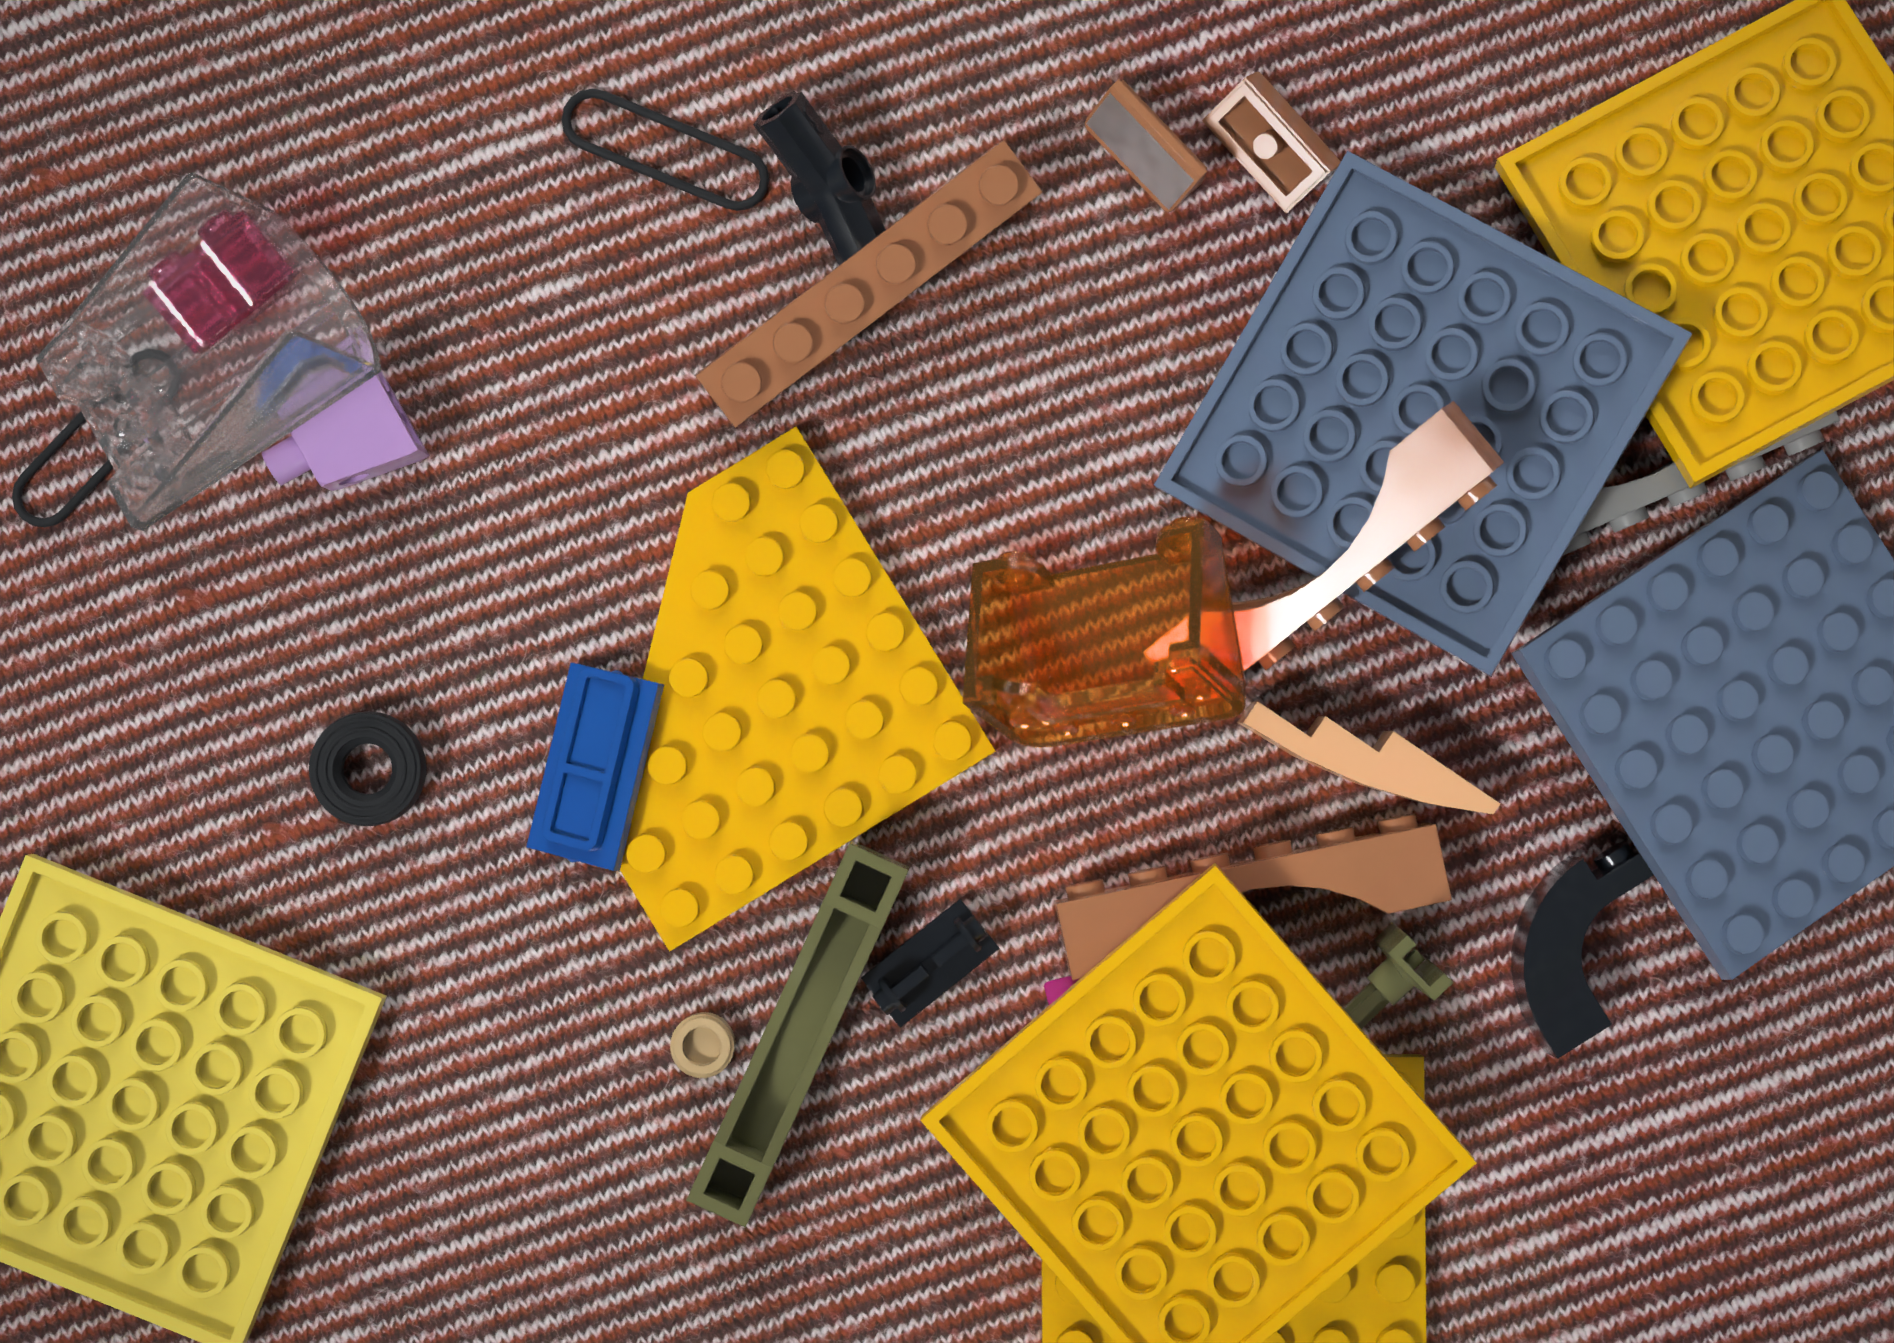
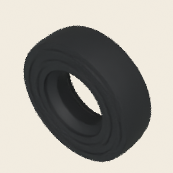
M357 712L339 718L321 733L311 752L309 778L316 798L331 815L351 825L376 826L399 818L415 804L425 784L426 758L419 739L403 722L384 713ZM362 744L379 746L388 754L392 764V774L389 782L382 790L373 794H363L354 790L348 784L344 775V763L348 754Z

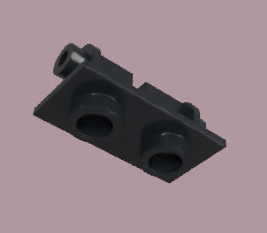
M960 898L864 974L861 979L873 993L872 997L886 1015L890 1014L901 1028L1000 948Z

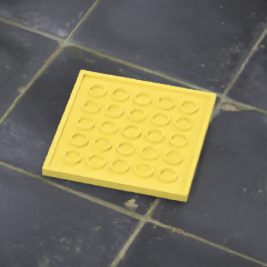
M36 854L25 855L0 917V1262L201 1343H247L387 996Z

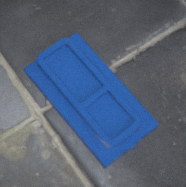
M570 663L527 848L564 857L572 863L582 862L620 872L664 684L623 675L619 670L610 672L577 663Z

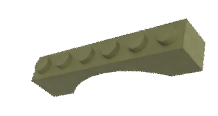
M855 841L849 843L782 994L686 1201L746 1228L831 1038L906 878L909 866Z

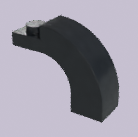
M1627 841L1617 843L1599 854L1594 859L1598 868L1591 871L1584 858L1568 856L1544 876L1533 890L1518 919L1511 950V972L1516 999L1527 1025L1543 1051L1557 1059L1612 1025L1586 982L1582 969L1581 955L1585 934L1595 916L1609 903L1654 875L1636 846H1630Z

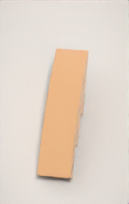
M1258 701L1251 702L1237 722L1290 755L1362 786L1420 803L1480 813L1494 814L1500 806L1499 802L1394 731H1384L1372 748L1328 717L1318 716L1305 734Z

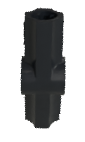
M792 91L780 97L758 116L753 124L792 176L790 181L791 192L796 205L807 219L820 224L838 265L842 264L886 230L871 198L875 194L876 181L867 158L854 146L845 145L841 147L802 92L796 93Z

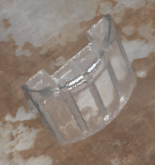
M189 173L183 178L36 358L57 398L78 406L116 472L106 484L130 526L144 531L381 372L378 350L365 320L345 289L308 244L276 211L196 173Z

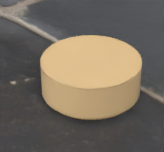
M709 1012L695 1013L686 1017L674 1030L670 1042L671 1055L677 1067L685 1074L695 1078H709L722 1072L730 1063L735 1052V1036L730 1025L720 1016Z

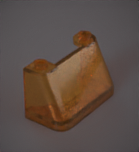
M1177 518L1171 521L1170 525L1163 527L1157 532L1155 550L1158 554L1054 574L1044 565L1038 563L1032 555L1020 551L1005 552L1000 554L997 559L973 563L963 704L1011 741L1020 745L1039 748L1225 720L1237 717L1243 713L1246 699V680L1222 537L1219 532L1205 518Z

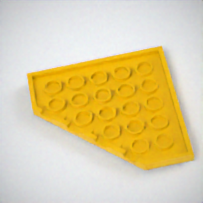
M794 427L688 492L643 680L664 684L620 868L622 875L669 952L996 752L797 427Z

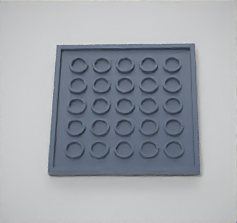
M1347 151L1154 486L1311 576L1317 577L1331 567L1349 549L1369 519L1383 485L1390 450L1441 408L1454 401L1504 461L1500 467L1489 475L1497 486L1465 511L1459 502L1456 501L1437 516L1446 527L1415 552L1405 542L1387 556L1395 568L1365 592L1355 582L1342 593L1492 677L1691 339L1692 333Z
M1823 449L1810 454L1511 653L1721 980H1733L1894 867V559Z

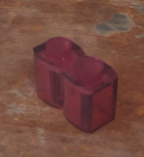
M227 209L220 212L197 232L203 241L191 253L183 257L179 251H175L157 263L147 274L153 283L143 292V295L194 354H203L300 273L253 216L244 210H241L234 216Z

